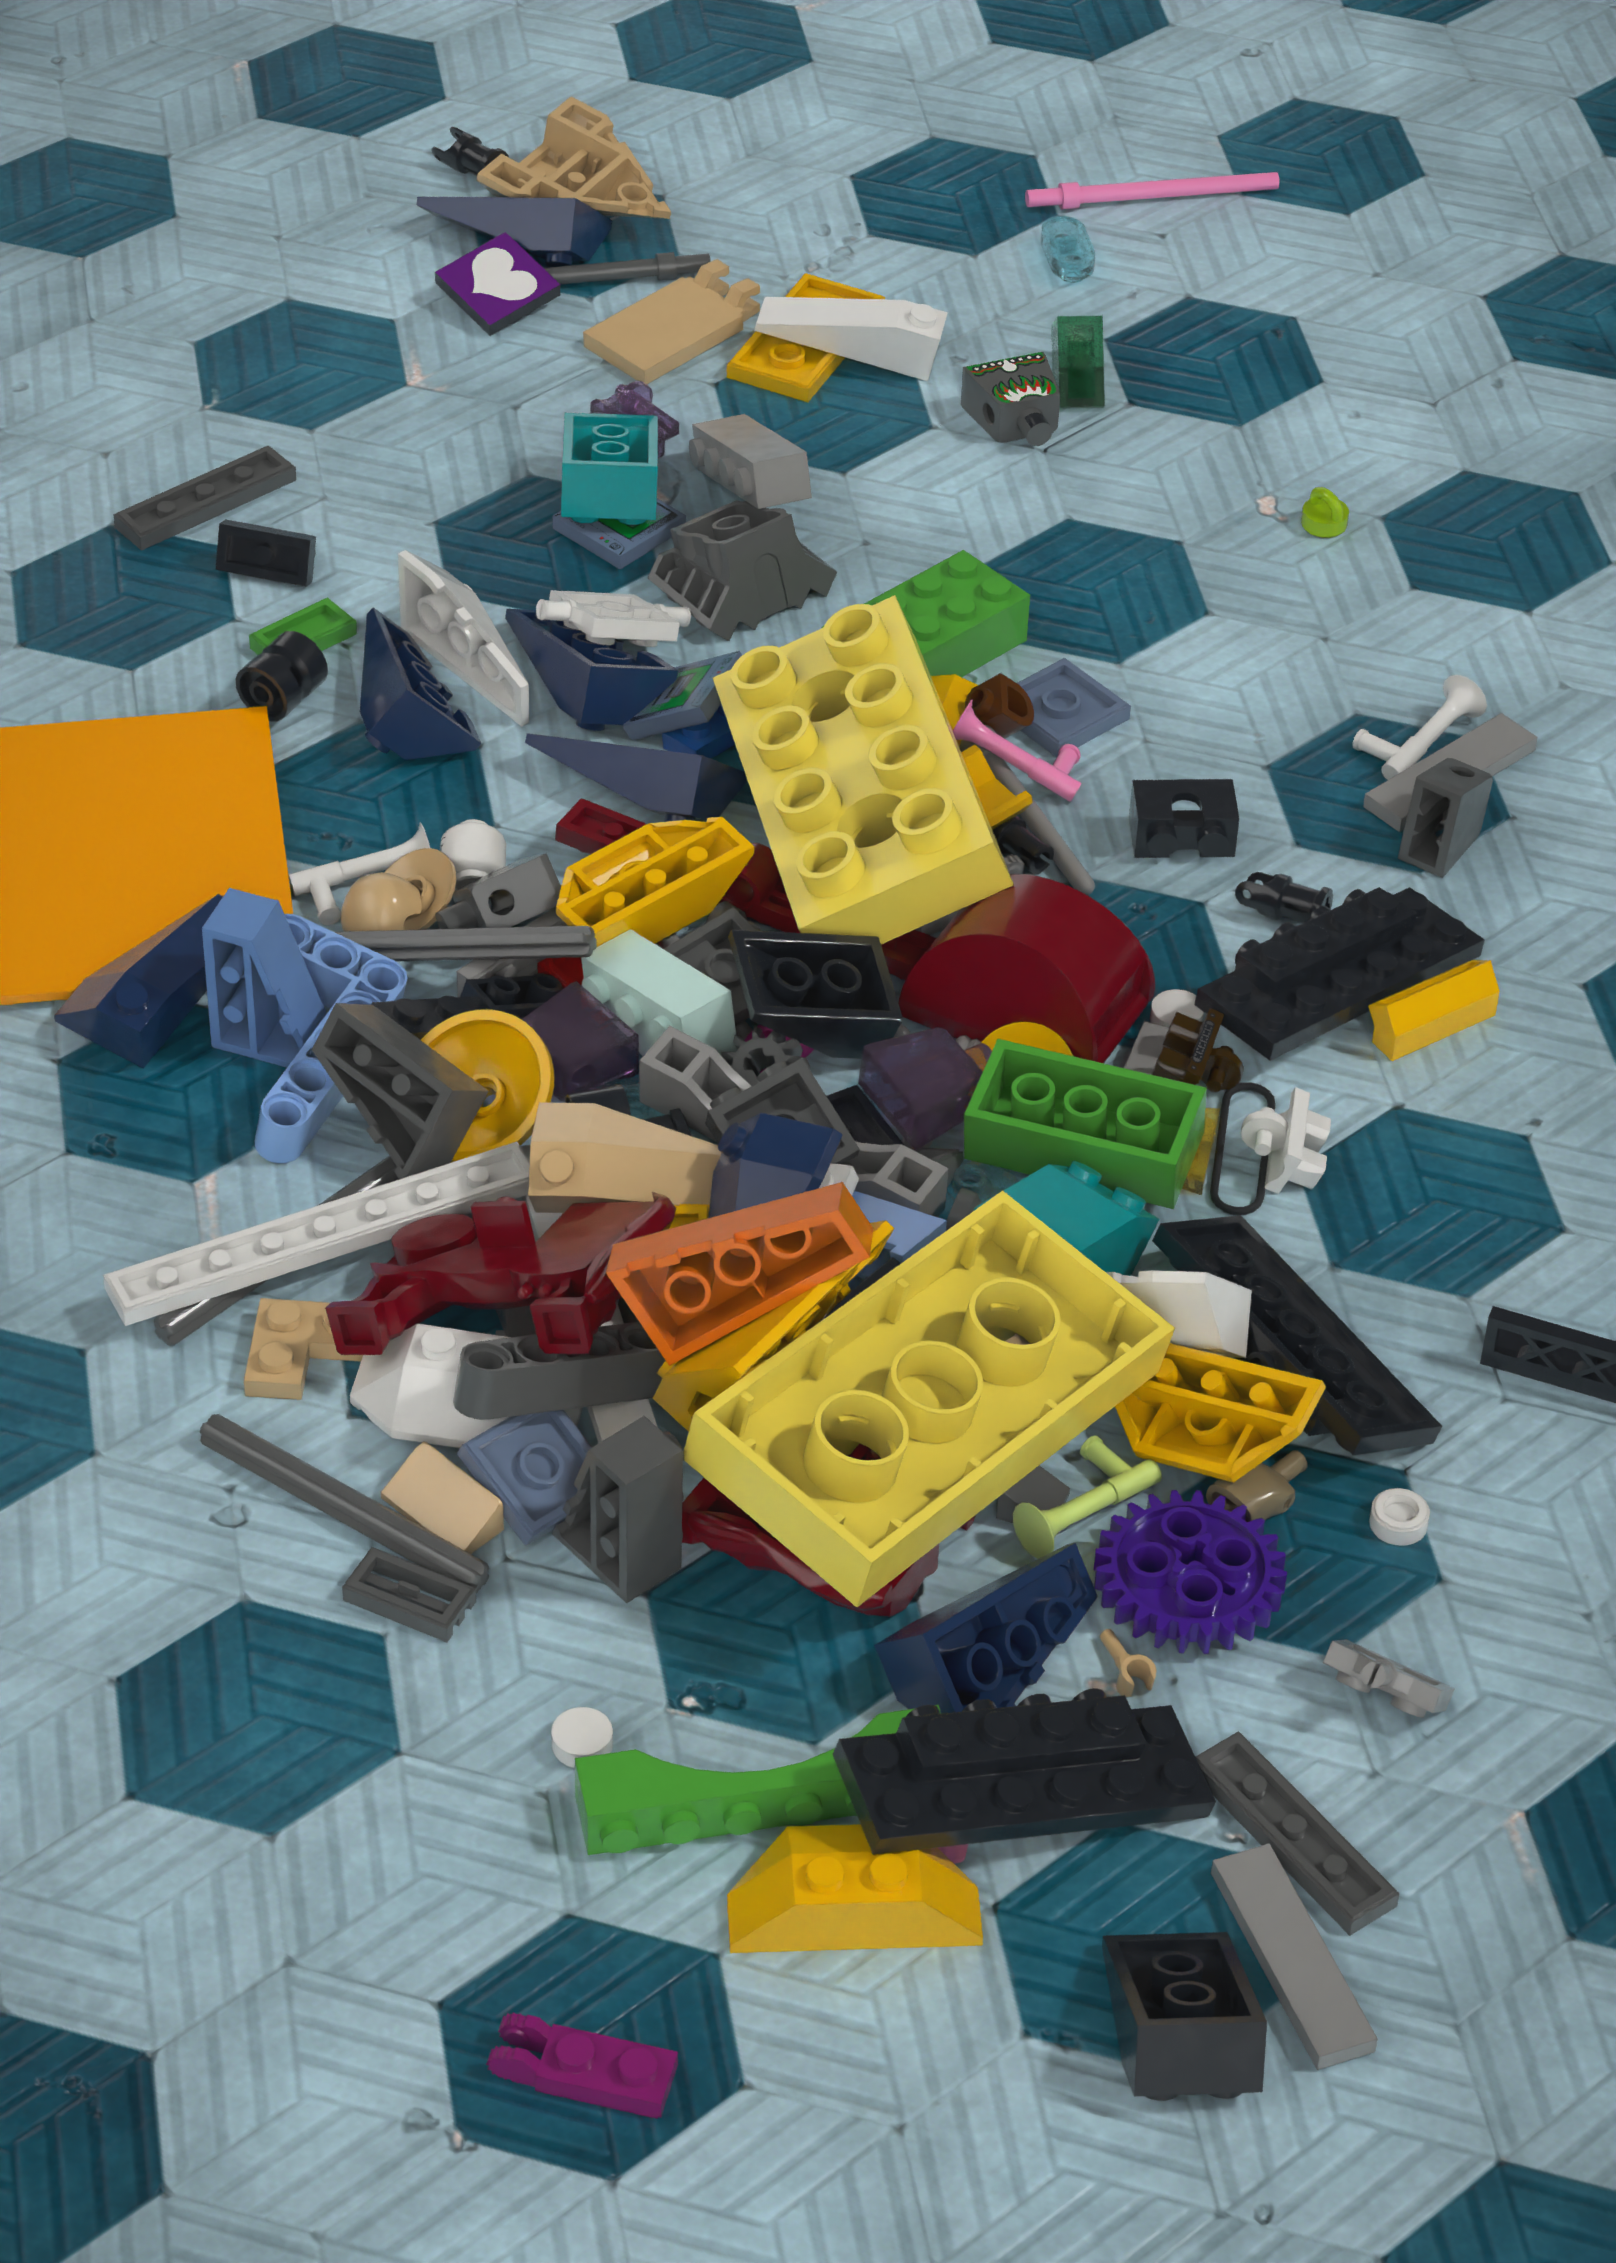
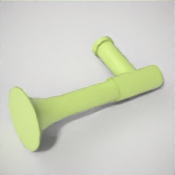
M1096 1435L1091 1436L1081 1446L1080 1455L1085 1460H1090L1109 1479L1102 1482V1485L1049 1510H1039L1034 1505L1025 1502L1017 1505L1013 1512V1525L1019 1541L1027 1552L1037 1559L1053 1552L1055 1536L1069 1525L1111 1504L1116 1505L1159 1483L1162 1479V1474L1157 1463L1147 1459L1130 1467L1103 1444L1101 1438Z

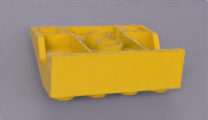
M886 1220L870 1223L873 1227V1237L869 1258L814 1286L794 1299L669 1366L665 1361L657 1372L662 1381L652 1399L689 1432L694 1412L814 1327L821 1319L823 1320L851 1292L848 1283L867 1264L871 1265L878 1258L894 1227Z

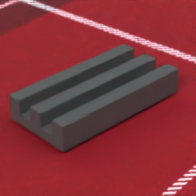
M374 1547L370 1548L342 1586L343 1601L447 1643L453 1635L454 1624L460 1626L465 1618V1609L471 1610L476 1603V1588ZM372 1571H375V1572H377V1573H380V1574H382V1575H385V1576H387V1577H390V1578H392V1579H395V1580L398 1581V1583H395V1582H393V1581H390V1580H388V1579H385V1578H383V1577H380V1576H378V1575H375V1574H373V1573H371V1572H372ZM420 1590L440 1597L442 1599H445L447 1601H450L451 1603L447 1604L438 1599L420 1593Z

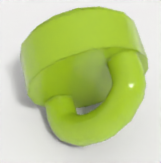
M1315 487L1311 491L1310 499L1305 502L1302 508V527L1314 536L1331 538L1345 532L1348 526L1349 509L1347 505L1340 501L1329 489Z

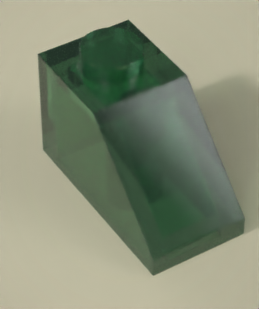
M1057 316L1051 325L1052 372L1060 392L1059 408H1104L1103 316Z

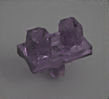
M633 381L628 385L620 384L615 389V394L608 399H595L590 402V413L658 416V458L665 455V441L679 434V422L652 404V389L643 381Z

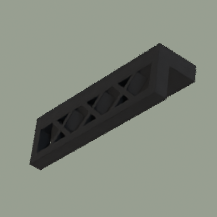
M1492 1307L1488 1317L1480 1364L1616 1403V1341L1499 1307Z

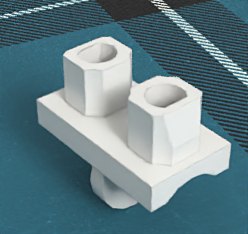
M1297 1087L1291 1093L1290 1107L1287 1111L1277 1114L1272 1108L1264 1107L1260 1111L1249 1114L1244 1119L1241 1128V1136L1244 1143L1255 1150L1258 1155H1268L1265 1189L1277 1194L1280 1193L1288 1180L1312 1190L1326 1170L1327 1156L1318 1152L1330 1133L1331 1119L1308 1110L1310 1093Z

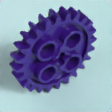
M1172 1490L1170 1502L1163 1504L1154 1494H1149L1146 1510L1130 1502L1127 1505L1126 1518L1113 1515L1111 1517L1110 1531H1101L1099 1548L1095 1549L1093 1570L1096 1572L1094 1588L1095 1590L1102 1591V1608L1115 1607L1114 1623L1116 1625L1124 1624L1131 1620L1134 1621L1132 1637L1135 1639L1150 1631L1155 1634V1648L1159 1649L1167 1639L1176 1640L1178 1653L1184 1654L1189 1642H1197L1203 1654H1209L1211 1641L1218 1640L1227 1650L1233 1649L1235 1633L1251 1641L1254 1638L1255 1625L1264 1628L1270 1626L1271 1613L1279 1612L1282 1594L1285 1592L1287 1571H1284L1286 1554L1277 1551V1534L1263 1535L1265 1526L1263 1518L1246 1522L1247 1506L1241 1505L1231 1512L1225 1510V1496L1220 1495L1210 1505L1204 1503L1202 1492L1199 1490L1195 1491L1191 1502L1183 1501L1178 1491Z

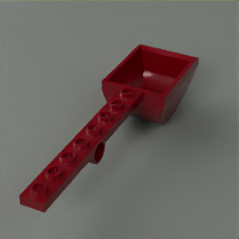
M581 798L556 824L555 841L591 855L643 827L646 823ZM751 843L754 846V855L718 904L728 901L744 911L747 917L784 932L800 933L772 850L763 844ZM1010 874L1014 886L960 909L937 938L913 930L881 944L889 974L906 980L898 1002L902 1017L956 1039L966 1035L971 1040L978 1039L982 1042L990 1033L1002 1026L1016 1022H1031L1043 1025L1056 1032L1066 1042L1074 1057L1105 1063L1151 1001L1155 992V976L1150 959L1136 936L1117 916L1096 900L1068 885L1034 875Z

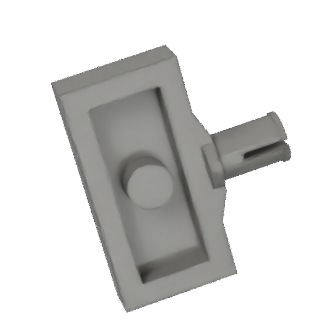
M1349 1640L1332 1641L1323 1661L1324 1664L1339 1670L1336 1680L1365 1693H1369L1371 1688L1386 1691L1393 1695L1390 1703L1392 1706L1420 1718H1424L1427 1711L1432 1713L1446 1711L1455 1690L1453 1687Z

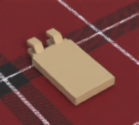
M718 259L702 265L695 278L691 276L686 279L681 277L584 331V347L645 386L742 331L743 322L760 312V304L750 298V296H756L760 293V285L746 278L731 285L729 289V284L719 279V277H725L729 274V266Z

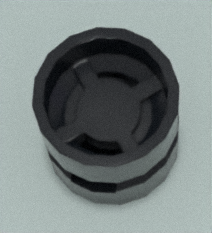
M285 631L266 646L261 654L255 656L239 670L235 678L236 689L240 699L247 708L267 706L269 721L277 722L286 717L300 704L303 698L309 696L325 681L328 675V665L322 651L306 635L296 631Z

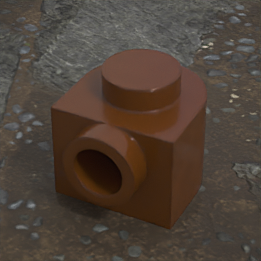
M1002 673L972 688L965 701L966 708L970 701L973 700L972 709L976 717L982 724L991 726L1004 739L1031 725L1034 720L1033 705L1026 691Z

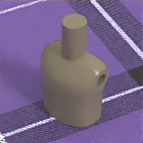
M1293 1450L1271 1467L1263 1463L1259 1464L1234 1483L1219 1479L1207 1489V1501L1212 1505L1220 1495L1225 1496V1510L1230 1512L1241 1505L1247 1506L1246 1522L1259 1518L1266 1520L1282 1514L1292 1506L1295 1500V1489L1288 1482L1307 1469L1306 1458L1299 1451Z

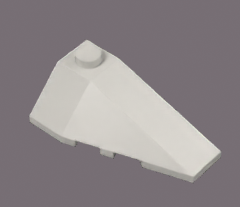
M765 297L754 331L928 381L948 312L934 309L926 304H917L906 300Z
M407 550L398 553L401 628L408 632L419 646L521 727L528 724L529 684L476 593L467 584H463L449 572Z
M1139 1271L1138 1277L1122 1275L1116 1272H1106L1175 1327L1170 1343L1225 1357L1246 1358L1252 1290L1207 1272Z

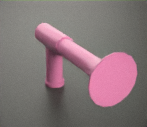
M971 700L953 729L956 740L961 739L973 742L1028 774L1029 778L1071 802L1082 784L1069 776L1073 766L1080 759L1079 749L1072 744L1063 745L1059 749L1058 756L1053 765L1041 758L1037 759L982 724L972 709L973 700Z

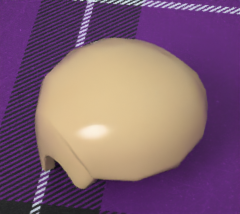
M380 872L362 876L351 886L345 897L341 910L342 929L344 932L404 930L403 926L406 918L421 913L420 892L409 881L390 873Z

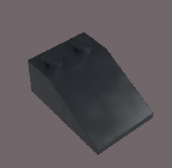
M731 930L728 938L751 1021L790 1039L794 1038L799 1043L832 1058L882 1059L901 1025L903 1017L879 937Z
M1227 1932L1103 1936L1102 1949L1121 2061L1134 2097L1145 2096L1152 2100L1166 2101L1174 2099L1178 2095L1209 2094L1216 2098L1229 2099L1235 2098L1242 2093L1263 2092L1267 2020Z

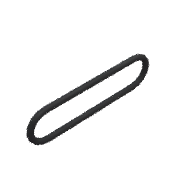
M1252 1082L1238 1083L1236 1087L1226 1090L1221 1104L1210 1195L1212 1202L1217 1208L1233 1215H1246L1256 1211L1261 1207L1265 1197L1268 1155L1261 1156L1257 1194L1252 1204L1244 1207H1234L1224 1203L1218 1195L1229 1105L1232 1095L1242 1090L1258 1092L1266 1098L1267 1107L1275 1111V1099L1272 1093L1262 1085Z

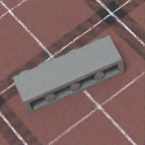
M745 414L692 424L694 439L689 441V453L693 465L699 471L757 509L812 498L807 452Z

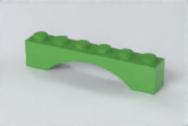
M913 1709L880 1713L852 1737L896 1733L902 1718L906 1717ZM835 1748L800 1763L770 1770L746 1772L694 1769L662 1761L636 1749L575 1758V1799L588 1855L608 1852L624 1853L634 1848L668 1843L684 1844L694 1839L728 1834L744 1835L755 1830L788 1825L805 1826L816 1821L857 1816L832 1755Z

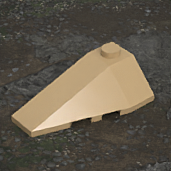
M539 1102L530 1145L528 1196L535 1213H564L573 1203L654 1201L652 1192L665 1195L677 1206L679 1204H710L713 1171L722 1152L718 1150V1145L595 1103Z

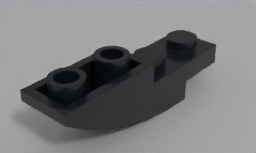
M537 973L533 976H493L484 979H467L460 997L443 996L441 998L418 1000L403 998L397 1001L372 1002L371 1004L420 1040L441 1022L455 1015L473 1010H497L512 1014L526 1022L539 1035L574 1015L579 1006L562 987L561 982L552 974Z

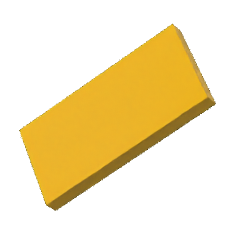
M807 273L801 277L785 296L799 298L885 299L882 295ZM755 331L727 364V378L809 402L845 357Z

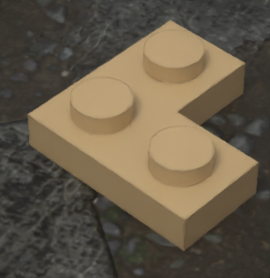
M260 1298L244 1376L245 1396L302 1400L310 1358L361 1362L363 1355H341L337 1352L325 1309L330 1304L329 1302Z

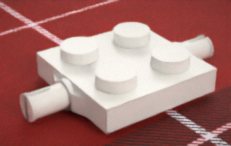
M551 590L549 600L540 599L536 606L538 619L564 621L565 626L584 632L586 640L602 645H613L615 639H628L633 644L645 647H655L658 641H677L679 627H688L691 620V613L687 607H668L663 604H651L632 594Z

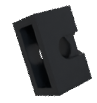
M1233 779L1132 780L1129 824L1134 858H1170V854L1175 850H1199L1200 857H1235L1239 812ZM1181 800L1192 801L1200 807V810H1172V804Z

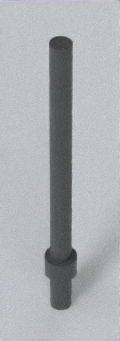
M674 252L656 253L655 258L548 267L544 269L559 284L657 276L658 280L676 279L677 274L696 273L702 265L711 261L709 253L675 256Z

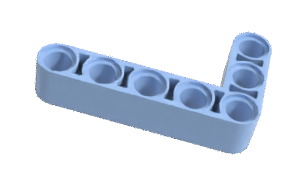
M285 914V917L323 1005L330 1008V1010L262 1102L255 1136V1149L264 1159L274 1163L295 1161L303 1153L343 1097L312 1051L335 1004L371 1005L372 1002L403 999L408 979L407 972L396 961L294 914Z

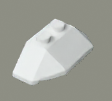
M417 1323L405 1330L402 1335L389 1340L382 1355H363L350 1393V1403L358 1410L362 1409L368 1418L391 1438L421 1443L425 1441L429 1444L460 1448L462 1444L509 1418L479 1420L469 1418L455 1409L453 1398L462 1348L474 1342L511 1337ZM583 1407L564 1410L576 1427L578 1426Z

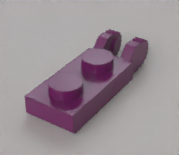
M513 2012L503 2016L498 2030L500 2033L499 2037H502L503 2041H507L509 2045H515L516 2048L501 2045V2047L495 2046V2049H491L486 2065L489 2066L488 2070H491L492 2074L497 2075L498 2078L510 2079L512 2082L533 2086L535 2091L651 2118H661L678 2066L677 2051L553 2024L550 2027L540 2017L532 2015L524 2016L521 2013L515 2014ZM528 2050L543 2053L541 2060Z

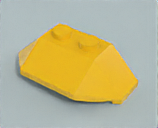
M723 817L707 818V822L678 820L648 823L566 867L559 899L556 904V915L568 926L592 927L597 940V947L630 929L655 944L711 913L754 855V846Z
M1169 1343L1159 1372L1118 1403L1115 1408L1132 1450L1137 1457L1146 1460L1151 1459L1161 1464L1234 1483L1301 1435L1326 1386L1322 1380Z
M861 1824L787 1826L727 1894L730 1953L983 1945L978 1886L938 1848L873 1855Z

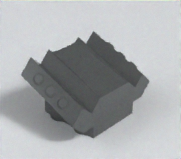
M736 500L670 529L674 548L658 554L648 579L665 592L671 601L678 603L681 607L689 608L691 615L696 618L700 625L705 628L707 627L710 631L730 641L739 621L756 630L759 621L794 605L801 609L810 588L827 597L837 571L798 540L792 514L786 513V510L781 508L757 509L747 501Z

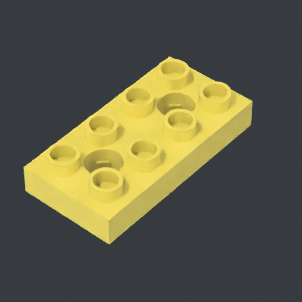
M895 595L872 606L868 604L847 606L833 614L823 628L781 647L761 646L752 649L742 655L735 662L731 670L713 677L800 933L879 937L881 944H884L1014 886L917 640Z
M1002 1190L694 1412L683 1451L684 1461L854 1606L858 1607L1156 1375L1161 1367L1175 1327ZM1017 1333L1030 1344L1020 1345L1005 1341ZM860 1443L876 1452L881 1459L859 1460L846 1455H850Z

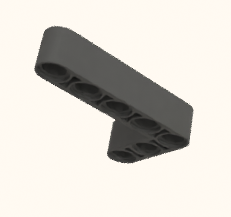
M621 1296L618 1307L624 1324L600 1326L597 1333L593 1335L594 1340L588 1354H545L539 1347L537 1334L467 1344L462 1348L453 1404L455 1409L469 1418L489 1420L653 1398L662 1381L657 1372L666 1360Z

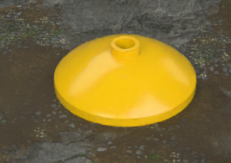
M473 1010L455 1015L441 1022L421 1039L422 1042L487 1089L489 1092L485 1099L490 1095H495V1099L490 1105L483 1107L482 1103L451 1163L514 1142L522 1145L532 1135L539 1102L550 1103L554 1089V1068L551 1055L544 1041L532 1027L520 1018L506 1012Z

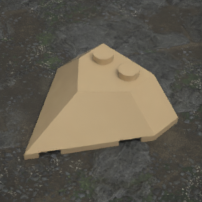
M572 96L548 115L543 143L521 162L518 163L500 154L477 174V181L496 197L577 198L606 216L670 219L671 210L665 201L658 202L652 193L653 183L625 142L619 143L613 134L614 125L609 117Z

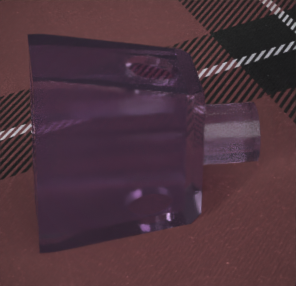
M577 981L569 984L522 1019L535 1030L548 1048L554 1068L553 1095L561 1101H565L567 1094L610 1086L639 1074V1035Z
M939 1027L870 1043L863 1048L858 1084L911 1147L916 1150L964 1121V1113L992 1050L984 1043L963 1050L946 1029Z

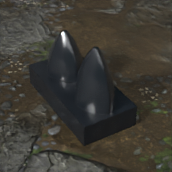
M225 519L219 523L215 570L307 587L313 580L316 536Z

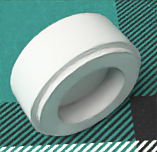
M1167 990L1161 992L1153 999L1150 1022L1169 1027L1176 1012L1203 1022L1204 1012L1194 1005L1195 994L1185 990Z
M1401 1488L1388 1489L1379 1493L1372 1502L1369 1519L1370 1528L1379 1539L1386 1543L1398 1546L1411 1545L1420 1541L1425 1536L1430 1509L1427 1502L1413 1491Z
M588 1707L569 1709L561 1713L552 1725V1751L560 1762L569 1767L575 1768V1758L607 1754L612 1751V1724L605 1714L596 1709Z

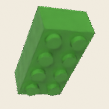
M965 550L952 555L864 603L872 606L894 595L896 596L917 640L930 676L956 674L963 677L1027 641L1030 594Z
M997 1039L964 1113V1159L1029 1175L1048 1164L1070 1167L1072 1161H1076L1099 1172L1102 1175L1099 1183L1113 1192L1116 1187H1120L1140 1196L1146 1203L1174 1209L1204 1134L1207 1088Z

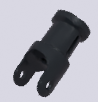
M451 127L450 133L457 141L448 150L443 151L437 147L431 149L432 154L441 163L460 173L466 174L470 172L476 176L500 154L509 157L506 151L500 148L490 149L482 145L478 137L456 127Z
M1262 872L1252 873L1247 881L1241 882L1235 889V896L1240 904L1256 909L1260 914L1274 920H1280L1281 917L1305 923L1315 909L1323 905L1331 909L1333 903V890L1331 888L1322 887L1321 890H1316L1293 883L1291 876L1281 873L1274 876ZM1256 880L1262 881L1263 885L1255 883ZM1244 890H1248L1250 892V898L1244 897Z

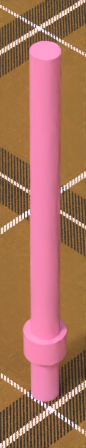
M1277 172L1089 186H1079L1078 182L1059 183L1058 188L1026 190L1025 202L1027 207L1059 205L1060 209L1079 208L1080 204L1276 190L1279 188V175Z

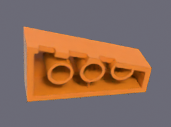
M840 1182L613 1244L606 1274L670 1366L794 1299L814 1286L869 1258L873 1227L844 1183Z

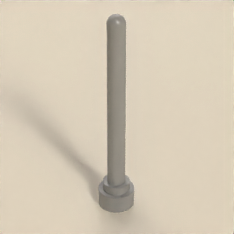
M985 725L990 730L995 732V730L991 726ZM962 740L960 751L966 750L975 743ZM975 744L981 749L995 778L1010 792L1017 796L1026 790L1003 759ZM1032 798L1033 803L1019 815L1038 839L1054 849L1053 861L1073 888L1086 895L1091 894L1095 888L1093 879Z

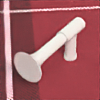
M1461 675L1449 676L1443 685L1444 696L1446 697L1445 703L1401 747L1376 737L1365 729H1360L1354 737L1353 748L1386 761L1381 771L1383 776L1389 780L1416 764L1427 752L1431 744L1458 717L1464 715L1475 718L1484 714L1487 708L1486 697L1480 687L1469 678Z
M420 822L416 834L405 843L396 847L288 874L294 896H299L311 892L318 910L320 923L323 925H333L340 920L341 911L335 903L330 887L343 884L347 880L387 870L402 856L415 850L430 848L425 829Z

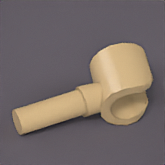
M1111 1629L1104 1630L1100 1634V1639L1119 1670L1116 1683L1118 1693L1121 1696H1132L1135 1686L1132 1676L1142 1679L1146 1688L1152 1690L1157 1672L1153 1661L1144 1655L1128 1654Z

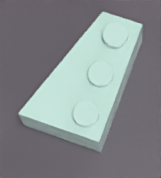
M630 929L596 947L590 957H581L584 976L582 989L587 1000L642 1056L647 1053L669 1026L715 1048L720 1055L721 1052L737 1051L733 1043L736 1029L731 990Z

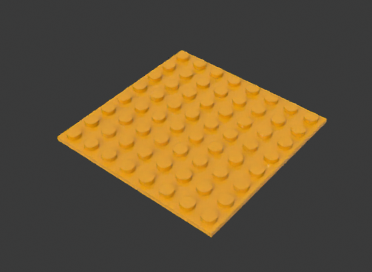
M267 706L0 727V1005L67 1000L85 978L217 894L224 896L229 888L278 900L284 914H293Z

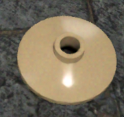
M432 848L412 851L399 858L384 872L409 881L420 892L421 913L408 916L404 922V930H426L437 921L436 912L447 908L456 886V870L453 862L443 852Z

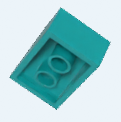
M564 412L561 517H571L573 521L579 523H592L598 521L599 518L618 519L621 523L629 525L642 524L646 520H656L658 416Z
M1072 1161L1070 1167L1048 1164L1003 1190L1105 1272H1116L1131 1276L1160 1220L1143 1209L1146 1204L1143 1198L1120 1187H1116L1113 1192L1099 1183L1102 1178L1099 1172L1076 1161ZM986 1200L985 1202H983V1203H981L980 1205L976 1206L973 1211H975V1210H976L977 1208H979L981 1205H983L984 1203H986L988 1200Z

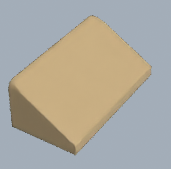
M425 1441L413 1450L381 1491V1499L405 1518L470 1554L504 1530L502 1501Z

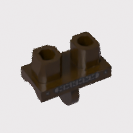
M1209 1008L1204 1021L1201 1022L1176 1012L1162 1045L1189 1056L1163 1047L1151 1075L1193 1085L1199 1084L1201 1080L1211 1092H1219L1220 1090H1229L1236 1087L1243 1075L1244 1067L1242 1061L1229 1046L1213 1048L1224 1014Z

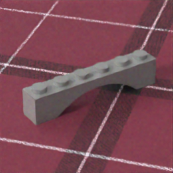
M672 1026L665 1030L639 1061L640 1102L664 1115L669 1114V1110L680 1108L689 1128L714 1141L716 1140L705 1124L707 1112L712 1109L710 1103L729 1089L738 1087L740 1092L751 1087L715 1048ZM856 1142L860 1149L858 1156L843 1164L853 1166L859 1178L855 1191L935 1217L941 1215L946 1205L947 1167L902 1144L876 1145Z

